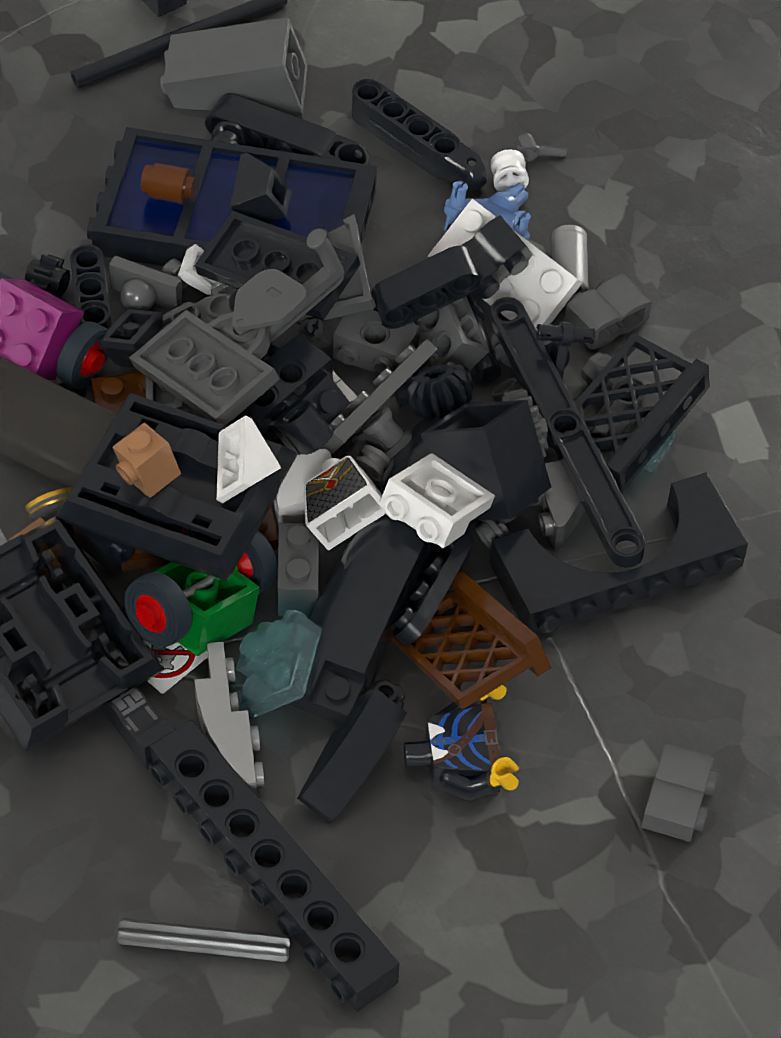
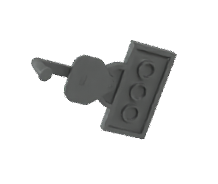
M318 228L313 230L307 237V246L310 249H315L324 267L304 284H300L277 269L261 271L239 288L236 293L233 312L221 315L207 324L185 310L129 357L134 367L206 419L226 426L280 380L275 369L261 360L266 355L270 343L276 340L341 284L345 273L333 245L327 238L326 232Z

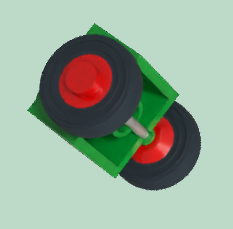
M257 530L228 581L170 562L152 573L137 578L128 586L125 593V608L128 618L136 632L148 643L157 647H167L178 642L190 652L199 656L207 651V643L223 642L253 623L258 594L267 590L274 583L277 576L275 553L268 540Z

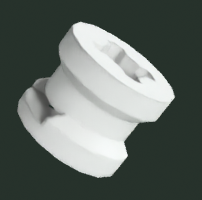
M513 149L503 150L492 157L490 167L494 175V187L498 192H505L511 186H516L518 183L523 184L524 189L526 188L529 177L525 169V158L521 152Z

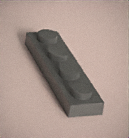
M428 339L417 349L410 344L395 359L400 366L394 372L387 367L372 382L377 389L371 395L364 390L349 405L353 412L347 418L340 413L329 424L334 434L322 449L330 451L332 456L437 348Z

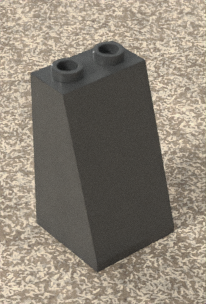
M289 17L170 36L169 49L165 50L164 53L165 73L160 77V84L163 94L169 96L174 108L211 111L224 94L230 93L292 116L303 115L308 65Z

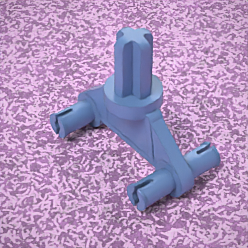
M461 181L453 183L451 197L445 202L444 212L447 215L443 227L445 232H447L471 201V199L465 198L468 185L466 183L463 184ZM518 183L516 186H511L505 192H497L489 199H474L496 217L501 215L514 231L529 241L530 234L527 229L531 215L529 213L525 214L526 211H519V207L528 199V192L524 190L523 184Z

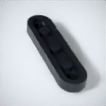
M467 530L464 535L444 548L436 544L439 551L426 562L422 569V572L425 573L423 579L419 580L408 593L409 604L402 608L392 622L396 626L393 635L405 646L413 643L427 628L469 553L475 537Z

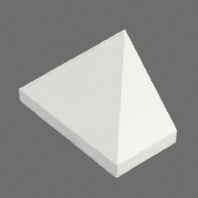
M245 415L219 432L217 501L224 503L281 469L252 418Z

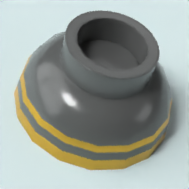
M72 487L58 489L30 501L25 507L29 517L33 521L41 517L45 522L55 518ZM64 523L68 529L73 527L72 525Z

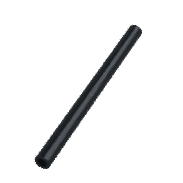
M251 0L75 69L71 71L72 81L76 87H80L165 53V50L169 49L171 35L236 25L287 5L288 1Z

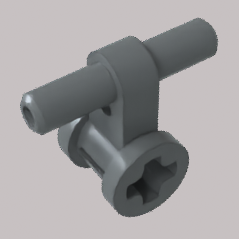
M383 407L376 411L362 425L361 429L352 439L353 445L342 458L345 456H352L353 459L357 456L362 457L361 449L365 445L373 446L391 458L410 442L412 434L407 429L402 430L392 419L393 413L390 409Z

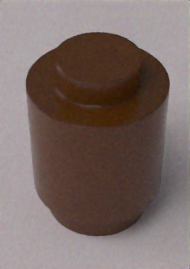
M157 162L154 165L146 164L141 177V193L148 194L151 199L184 205L188 198L192 199L194 197L197 179L192 177V172L189 168Z

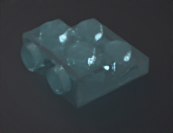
M288 610L284 612L281 620H276L273 623L262 622L258 624L255 632H250L244 637L239 647L240 657L236 670L247 676L248 679L242 687L243 697L239 711L248 710L249 719H253L304 697L322 630L321 627L309 620L302 612Z

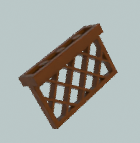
M463 571L456 574L451 584L453 590L444 596L431 622L413 643L405 646L394 635L391 637V641L462 709H465L527 669L531 670L537 677L551 669L539 637ZM452 607H456L453 615L440 616ZM462 626H474L471 632L458 633L459 628ZM448 628L445 634L432 635L434 629ZM493 642L489 649L476 650L478 643ZM466 644L464 651L450 652L453 645ZM440 647L437 653L424 654L426 648ZM514 659L504 666L495 667L497 660ZM485 661L483 668L468 669L471 662ZM446 664H458L456 670L442 671L443 666ZM477 681L476 684L465 691H460L463 682Z

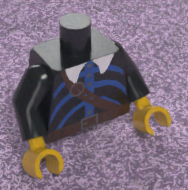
M501 685L465 709L452 702L434 716L429 717L426 725V741L404 742L403 744L405 767L429 766L432 787L443 789L466 801H473L490 793H499L501 786L506 790L516 789L519 780L511 773L517 772L519 767L511 758L500 757L492 703H487L488 697L495 700L502 699L506 695V687Z

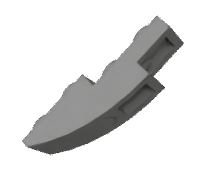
M224 642L207 643L210 678L194 680L195 700L200 727L204 736L257 796V787H264L262 762H254L253 751H260L258 726H250L248 710L239 711L237 692L229 693L228 682H235L233 657L225 658Z

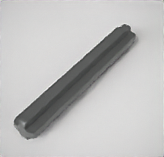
M128 918L121 919L117 929L118 943L122 945L282 962L288 960L291 949L290 937L279 934Z

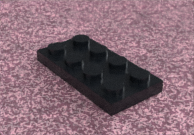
M234 211L230 213L194 265L198 275L235 289L241 288L256 274L267 269H277L300 284H304L324 266L315 249H310L307 246V237ZM334 247V250L344 268V278L337 288L306 313V315L324 321L361 265L358 255Z

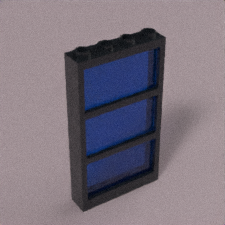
M126 127L122 141L116 142L114 149L115 162L113 166H108L105 175L106 188L104 192L100 191L96 202L97 215L89 220L87 238L92 240V245L102 251L104 257L114 258V256H118L130 261L165 266L174 258L183 262L186 250L194 244L205 251L232 212L230 205L240 155L248 153L272 167L291 190L287 217L269 224L308 237L313 230L318 228L329 233L344 225V219L355 214L362 245L376 194L377 166ZM157 162L191 169L192 177L197 179L194 197L192 199L188 198L187 202L183 205L151 199L148 194L141 193L140 184L145 165H154Z

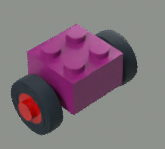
M0 271V363L32 381L56 380L58 376L63 383L75 389H83L92 383L91 378L98 377L108 360V356L99 347V339L108 330L91 321L79 326L84 314L83 311L24 279H14Z

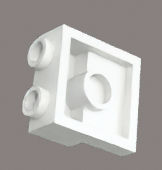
M431 453L390 478L379 505L384 508L386 514L391 519L400 520L416 529L418 536L423 541L432 542L444 548L464 535L469 522L491 507L495 495Z

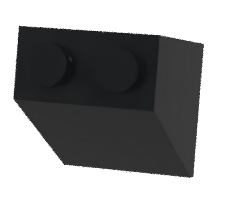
M528 400L464 404L421 433L422 440L431 453L495 495L491 507L477 516V520H495L497 524L511 522L518 517L517 513L525 507L536 504L539 501L538 497L552 488Z

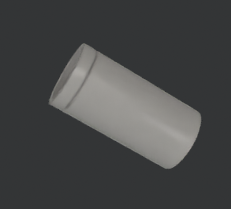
M576 225L560 226L551 234V259L582 282L573 295L579 292H586L589 290L587 234L584 229Z

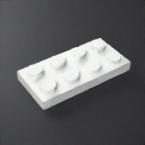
M471 199L429 253L428 257L450 247L462 245L472 239L485 224L496 216L474 199ZM515 231L533 254L529 259V264L521 273L504 278L500 283L499 290L492 297L483 300L491 306L496 300L503 297H512L519 300L537 330V324H551L582 282ZM512 311L501 312L510 321L518 316Z

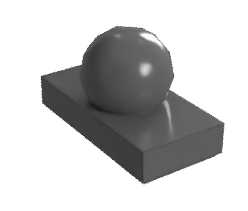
M114 256L110 262L111 289L121 292L120 300L126 310L149 311L154 304L173 310L182 305L181 278L118 256Z

